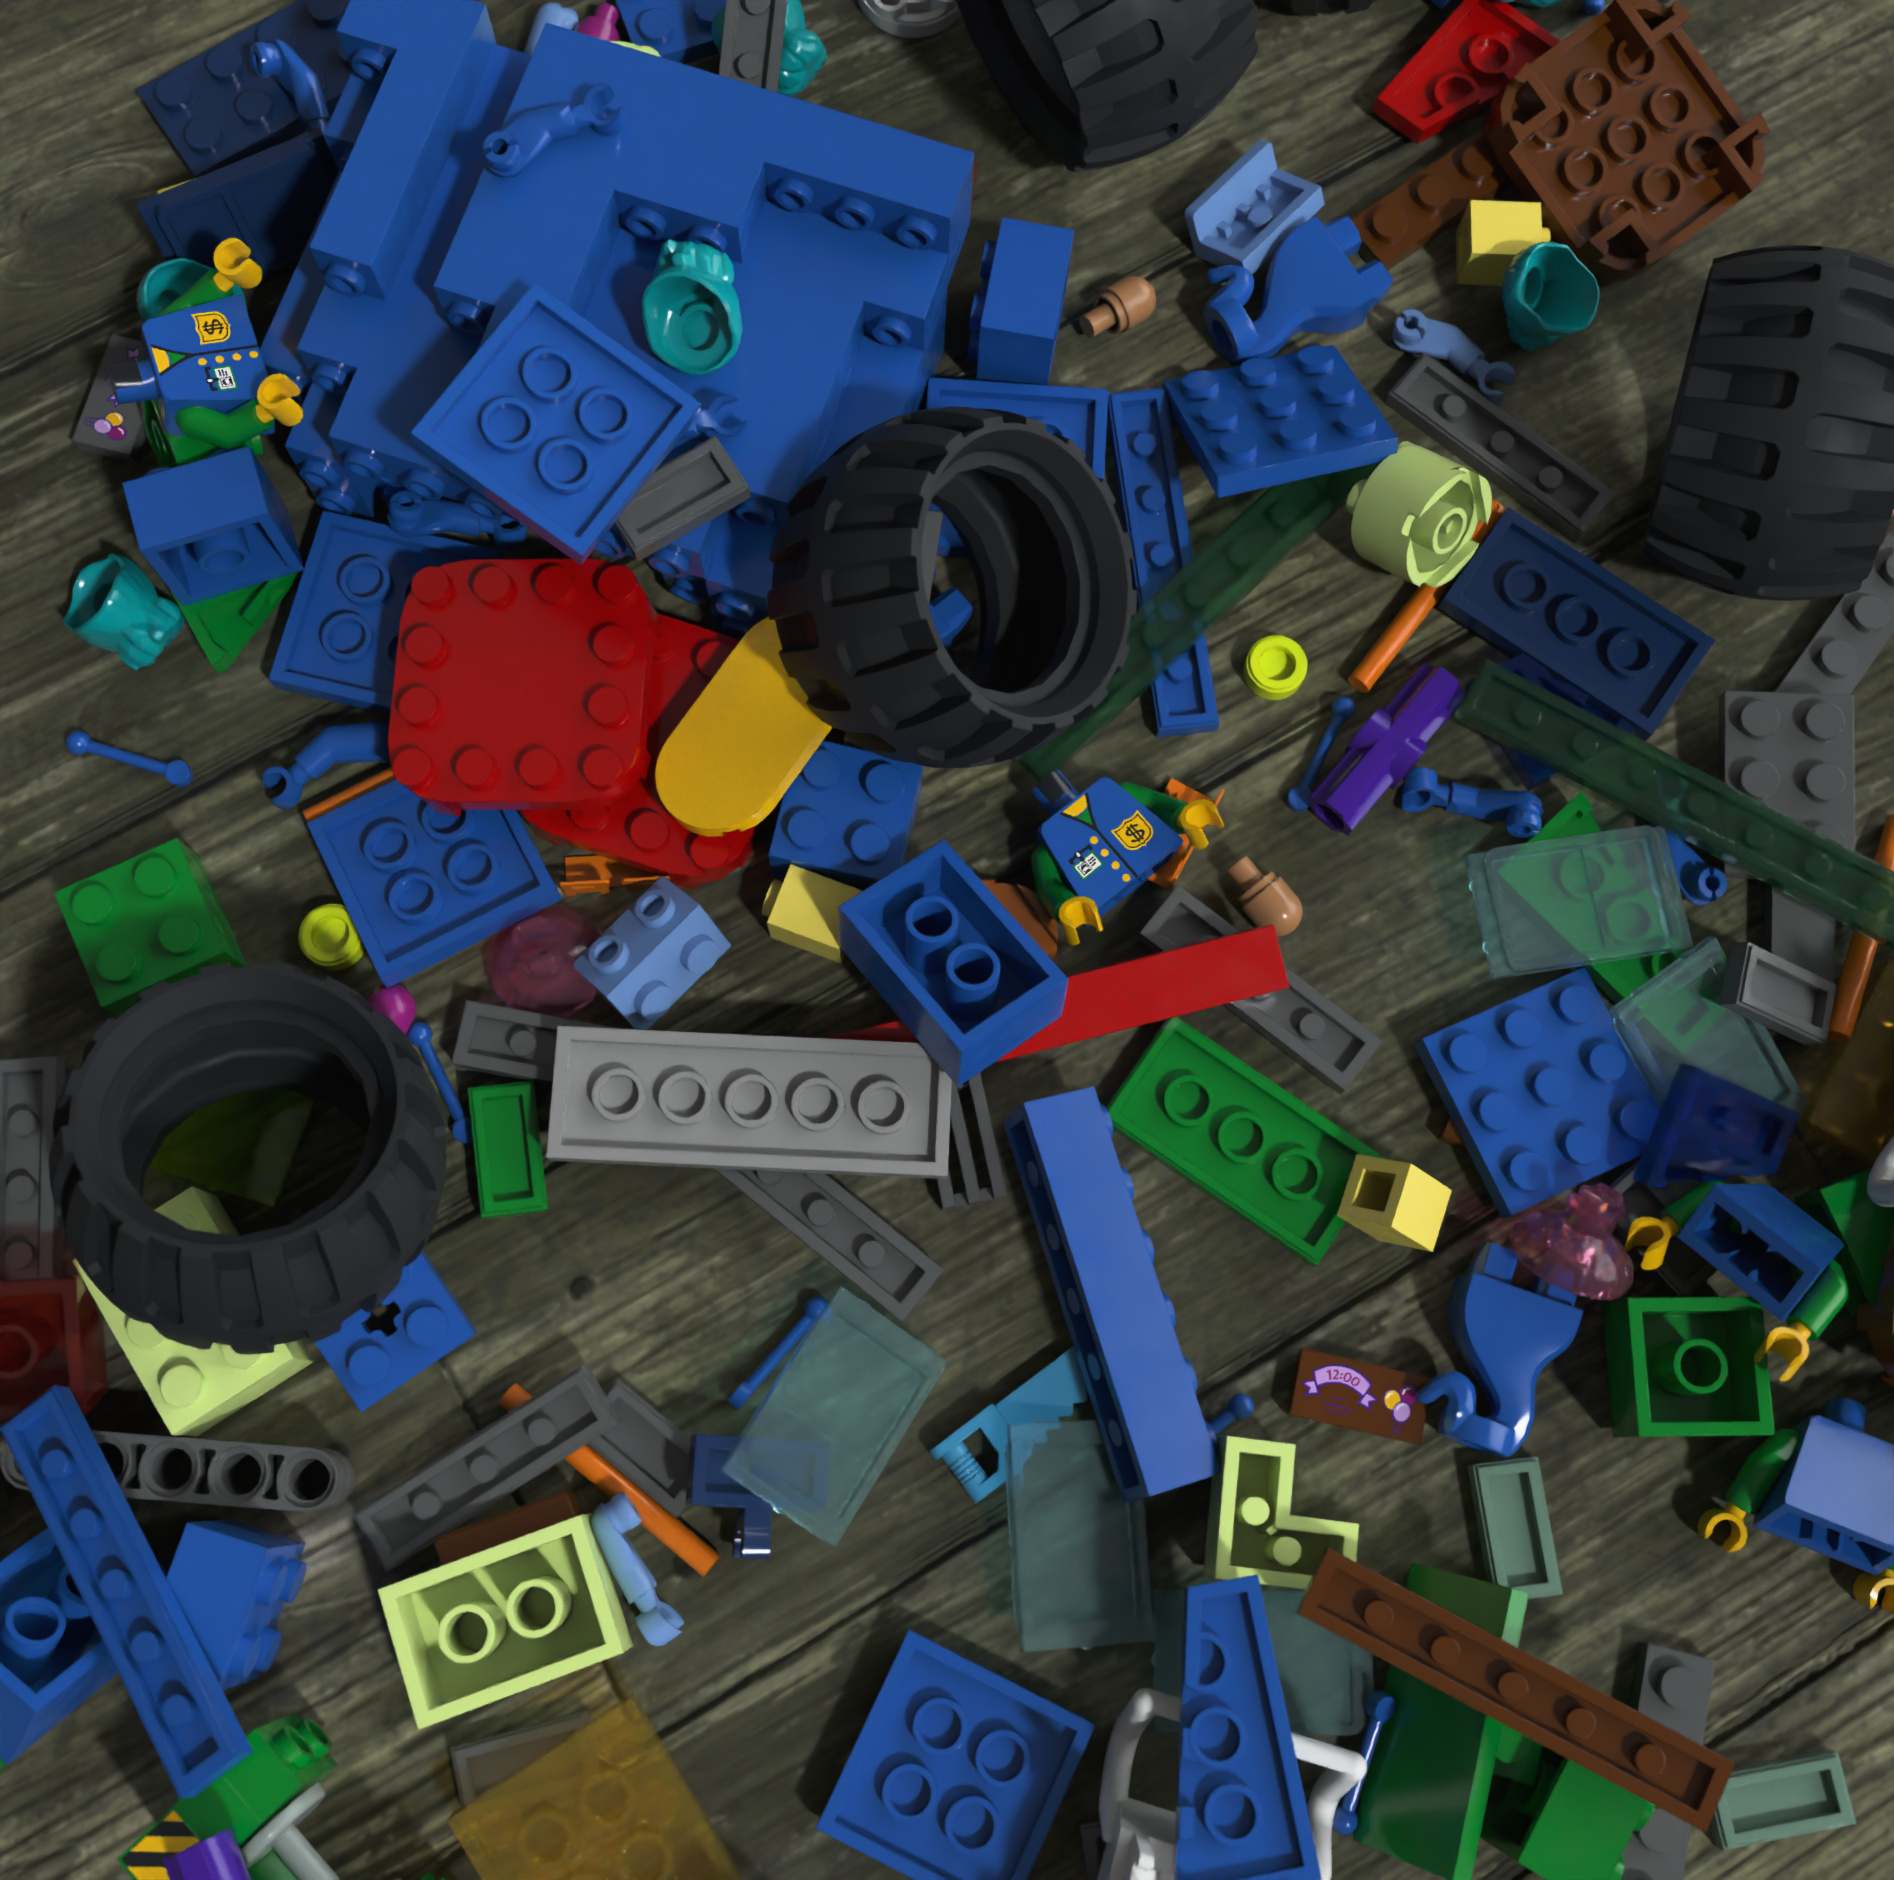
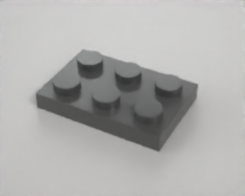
M1725 690L1719 697V870L1726 878L1849 883L1856 878L1854 695Z

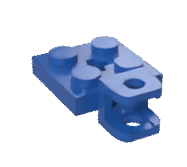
M325 1200L324 1202H322L321 1204H319L318 1206H316L315 1208H313V1209L310 1210L309 1212L313 1211L314 1209H316L317 1207L321 1206L322 1204L326 1203V1202L329 1201V1200ZM423 1250L414 1262L402 1268L399 1284L381 1302L383 1306L395 1302L400 1308L401 1313L393 1319L397 1330L392 1335L388 1336L382 1329L372 1332L366 1324V1320L371 1316V1311L366 1313L361 1308L352 1316L342 1321L339 1332L314 1342L360 1412L378 1402L478 1333Z

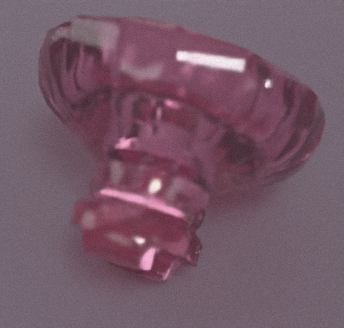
M548 906L501 930L494 936L490 946L491 953L487 960L488 973L492 979L491 984L497 997L503 1000L508 1008L560 1018L573 1016L576 1012L595 1000V993L599 992L573 968V963L602 935L599 927L593 924L590 918L579 910H571L568 906ZM547 951V954L539 956L540 952Z
M1599 1183L1595 1186L1582 1185L1579 1194L1570 1191L1564 1211L1543 1209L1530 1213L1518 1221L1511 1230L1509 1241L1516 1252V1257L1531 1269L1534 1274L1546 1282L1574 1295L1610 1301L1624 1296L1633 1284L1634 1266L1631 1258L1624 1249V1246L1612 1235L1616 1222L1624 1218L1626 1206L1623 1203V1196L1604 1183Z

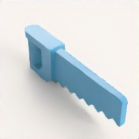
M1074 1346L999 1403L986 1407L929 1451L935 1461L941 1457L946 1465L949 1466V1469L956 1475V1479L959 1480V1483L974 1504L1022 1469L1023 1463L1032 1454L1031 1444L1043 1443L1045 1441V1430L1058 1429L1059 1417L1071 1416L1073 1414V1403H1083L1087 1400V1387ZM977 1429L982 1431L998 1453L997 1471L989 1477L963 1442L965 1438Z

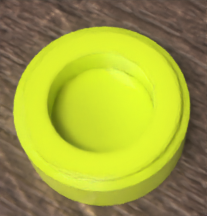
M1280 635L1267 636L1258 640L1249 650L1243 666L1244 679L1248 687L1256 695L1268 700H1282L1293 695L1301 686L1307 673V658L1303 649L1294 640Z
M326 904L312 910L301 923L298 935L300 948L305 956L320 968L330 971L349 968L359 961L366 950L347 908L343 905Z

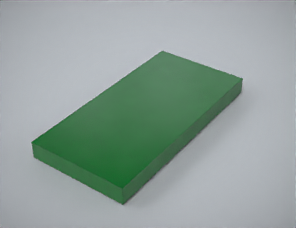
M1177 1016L1168 1018L1106 1107L1112 1119L1113 1131L1311 1267L1319 1264L1346 1222L1338 1217L1337 1213L1356 1154L1386 1159Z
M1411 1563L1406 1589L1518 1648L1529 1593ZM1390 1664L1384 1693L1394 1698L1396 1701V1711L1388 1722L1383 1723L1365 1778L1357 1815L1358 1826L1354 1830L1352 1840L1444 1879L1471 1880L1503 1724Z

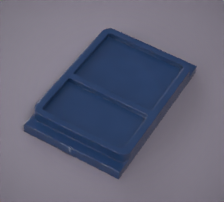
M317 128L137 202L136 205L160 248V255L165 260L185 258L217 269L213 261L217 246L228 238H237L251 248V254L246 259H252L261 267V281H264L297 267L339 173V169L320 128Z

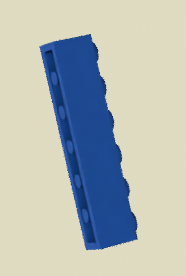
M1094 1086L1021 1104L1002 1122L1123 1504L1221 1474L1217 1461L1219 1455L1217 1437L1210 1424L1204 1421L1195 1394L1197 1390L1196 1374L1191 1362L1182 1355L1174 1330L1176 1323L1174 1307L1168 1295L1161 1291L1153 1267L1155 1257L1153 1243L1146 1230L1140 1227L1132 1203L1134 1196L1133 1183L1128 1171L1119 1163L1112 1142V1119L1107 1108L1099 1103Z

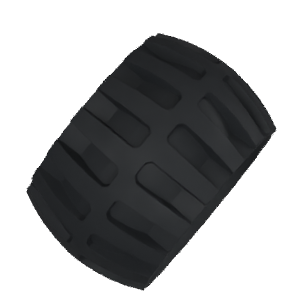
M955 0L966 24L965 28L975 48L978 49L992 80L1001 95H1004L1016 113L1019 122L1028 134H1032L1039 142L1044 152L1055 162L1060 161L1065 164L1067 170L1072 172L1098 170L1119 165L1146 156L1176 141L1203 121L1225 99L1254 59L1258 48V43L1255 41V29L1259 22L1257 6L1253 3V0Z
M1812 245L1762 247L1714 258L1699 306L1649 513L1642 553L1661 567L1688 581L1722 593L1745 598L1776 601L1811 600L1858 591L1861 589L1863 580L1868 578L1873 568L1874 560L1881 544H1883L1894 510V265L1872 256L1845 249Z
M949 406L908 413L875 425L847 441L827 461L818 466L806 478L786 507L790 514L785 524L774 535L769 561L774 563L772 590L767 593L769 619L776 622L778 636L783 649L778 652L788 676L795 678L809 699L806 702L808 707L826 724L846 731L845 738L865 750L891 760L915 763L932 768L978 767L1022 756L1048 744L1093 711L1108 694L1105 687L1111 678L1123 668L1130 648L1126 641L1130 620L1136 616L1137 591L1132 589L1130 559L1134 557L1128 532H1123L1113 506L1116 499L1105 479L1097 478L1093 470L1084 461L1086 454L1069 438L1050 434L1046 431V424L1023 415L997 409ZM930 503L938 506L955 528L966 549L976 579L980 603V640L976 662L968 678L958 670L947 653L936 630L926 597L922 569V539L925 517Z
M266 961L264 967L232 968L229 962L200 967L201 974L182 979L170 985L164 980L148 988L138 995L136 1004L117 1020L109 1017L85 1046L81 1069L73 1068L66 1078L53 1117L54 1141L49 1155L50 1185L56 1215L75 1259L99 1291L124 1314L139 1322L151 1324L165 1338L201 1350L210 1349L213 1343L229 1345L236 1353L241 1355L273 1353L274 1345L308 1338L311 1344L339 1332L342 1321L352 1316L361 1308L366 1313L372 1311L397 1287L401 1279L402 1268L414 1262L421 1254L437 1219L447 1170L446 1131L438 1095L423 1067L419 1054L401 1029L387 1015L378 1010L374 1011L369 1002L360 993L328 976L322 981L305 975L301 969L294 965ZM292 1090L332 1103L363 1129L366 1136L360 1163L333 1198L287 1226L241 1236L189 1230L149 1208L143 1201L145 1173L165 1137L201 1107L244 1091Z

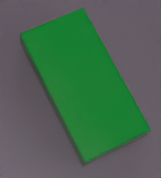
M534 1081L468 1088L481 1220L547 1212L548 1203Z

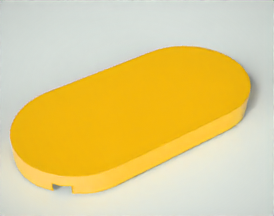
M769 616L754 625L743 636L669 736L657 760L655 780L661 801L680 825L702 836H724L722 832H732L736 829L742 832L763 821L772 812L833 728L823 722L806 704L809 699L800 687L798 681L788 676L778 653L783 649L778 636L775 620H770Z

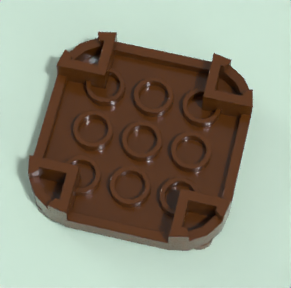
M1613 0L1604 11L1530 64L1527 62L1494 98L1490 112L1485 116L1482 123L1483 133L1489 140L1500 165L1527 202L1541 203L1542 223L1544 226L1549 228L1550 234L1558 244L1567 245L1573 251L1577 259L1594 275L1598 286H1607L1612 282H1625L1645 273L1750 194L1766 176L1761 172L1765 161L1763 138L1770 133V130L1761 112L1747 121L1681 28L1692 15L1677 0L1669 7L1654 0Z

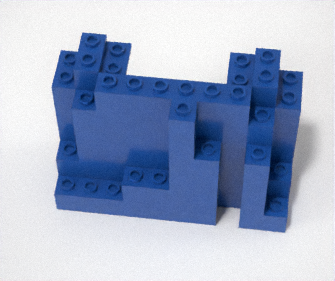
M350 0L337 28V34L352 72L324 132L339 173L260 348L268 376L279 373L286 375L301 389L300 394L291 399L303 409V417L300 423L292 427L285 443V448L300 471V476L306 481L314 494L317 504L332 513L351 516L352 512L374 519L382 499L389 505V500L395 493L411 491L420 496L422 501H438L444 496L463 502L472 512L488 519L499 520L502 518V515L516 519L411 444L410 432L535 282L702 404L701 407L710 406L712 401L720 395H734L739 399L732 404L722 406L718 411L717 418L721 427L726 429L733 428L738 423L747 420L748 425L744 432L738 436L728 437L721 435L715 430L700 431L699 437L680 439L659 467L716 436L750 487L751 498L643 560L648 561L651 567L663 574L666 588H669L678 598L693 604H704L706 600L710 601L715 627L719 628L723 635L741 640L754 625L769 616L767 593L772 590L774 563L769 561L773 538L780 527L785 524L790 514L786 507L806 478L818 466L827 461L839 447L858 434L889 419L923 410L928 395L929 377L934 378L945 347L947 286L970 226L974 152L547 22L532 55L497 45L486 4L474 0ZM598 83L609 84L614 97L609 104L602 106L598 110L596 118L605 120L621 106L626 116L625 124L618 134L603 136L596 133L591 126L580 129L578 136L551 142L516 177L504 178L494 173L487 165L485 154L483 153V143L486 137L492 132L504 130L520 114L528 110L568 101L571 106L584 103L586 93L592 86ZM669 239L676 242L691 241L696 244H707L720 252H725L733 264L734 281L732 286H734L738 296L743 327L741 340L735 356L731 358L730 362L707 376L690 375L671 367L651 350L646 337L642 316V297L649 282L653 279L661 246ZM614 525L594 549L596 552L611 558H623L625 554L633 556Z

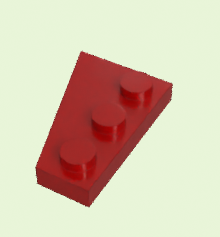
M1464 0L1380 93L1375 101L1372 112L1416 144H1419L1493 103L1494 98L1527 62L1529 64L1561 41L1508 3H1498L1494 0Z

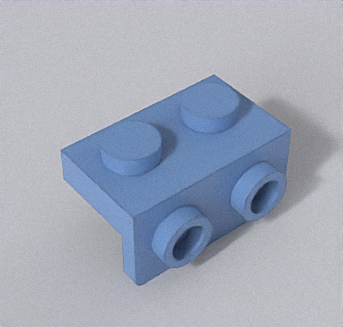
M1260 139L1185 210V218L1196 257L1218 267L1226 265L1243 266L1253 274L1276 252L1288 234L1312 218L1325 203L1321 186L1278 169L1272 143Z
M661 877L573 963V968L600 992L628 1025L635 1030H648L731 947V944L700 904L666 877Z

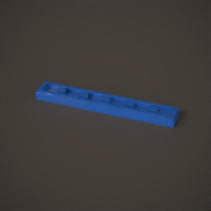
M1166 388L1108 393L1107 419L1124 531L1128 532L1134 557L1130 559L1133 590L1137 591L1136 610L1156 738L1217 731L1219 718Z
M54 1385L0 1426V1430L179 1798L195 1797L253 1753V1750L71 1389Z

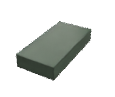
M1538 1456L1467 1465L1487 1582L1529 1593L1528 1599L1562 1595V1586Z
M1825 1749L1734 1767L1710 1823L1715 1847L1729 1850L1856 1824L1838 1752Z

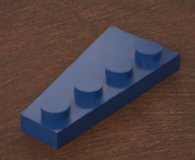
M1258 1574L1184 1588L1174 1880H1322Z

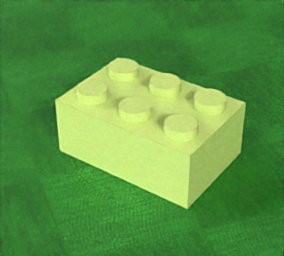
M193 1186L155 1209L158 1213L189 1230L240 1236L218 1197ZM74 1259L72 1261L171 1435H201L314 1362L302 1339L274 1345L273 1353L246 1355L236 1353L229 1345L213 1343L210 1349L201 1350L167 1339L159 1334L151 1324L134 1320L113 1305L93 1284L77 1260Z
M592 1513L576 1516L378 1589L418 1730L617 1656L633 1647L609 1567L591 1527Z

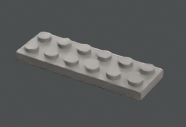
M558 1026L546 1158L550 1161L947 1179L952 1080L921 1043Z

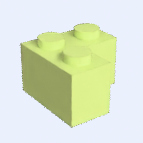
M1232 1436L1217 1437L1219 1445L1217 1461L1221 1474L1212 1476L1204 1575L1215 1579L1229 1580L1258 1574L1260 1584L1306 1590L1326 1547L1356 1562L1359 1524L1290 1515L1296 1444Z

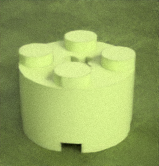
M1409 441L1401 442L1397 446V453L1385 458L1368 479L1358 481L1348 495L1346 507L1347 511L1353 515L1351 525L1353 546L1363 559L1420 587L1421 584H1427L1432 588L1442 586L1460 573L1471 560L1479 546V543L1471 540L1478 521L1488 525L1492 509L1490 485L1486 478L1476 474L1469 468Z

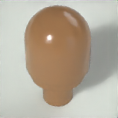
M1127 276L1101 291L1100 295L1095 299V308L1079 318L1080 327L1089 338L1098 335L1104 330L1112 334L1127 332L1147 320L1153 313L1156 305V294L1153 286L1146 279L1139 276Z
M1247 855L1227 871L1245 892L1238 900L1243 905L1241 909L1256 927L1273 924L1277 937L1288 935L1298 927L1303 914L1302 905L1297 895L1281 876L1277 878L1271 871L1264 877Z

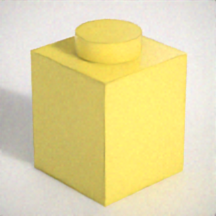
M1470 200L1456 231L1457 284L1502 286L1504 273L1508 265L1521 250L1540 242H1550L1549 228L1542 227L1541 203Z
M790 864L784 882L774 879L763 903L762 915L769 917L767 925L770 937L841 963L845 953L839 947L838 907L861 893L862 890Z
M1356 1154L1337 1216L1378 1241L1433 1252L1452 1190L1411 1163Z

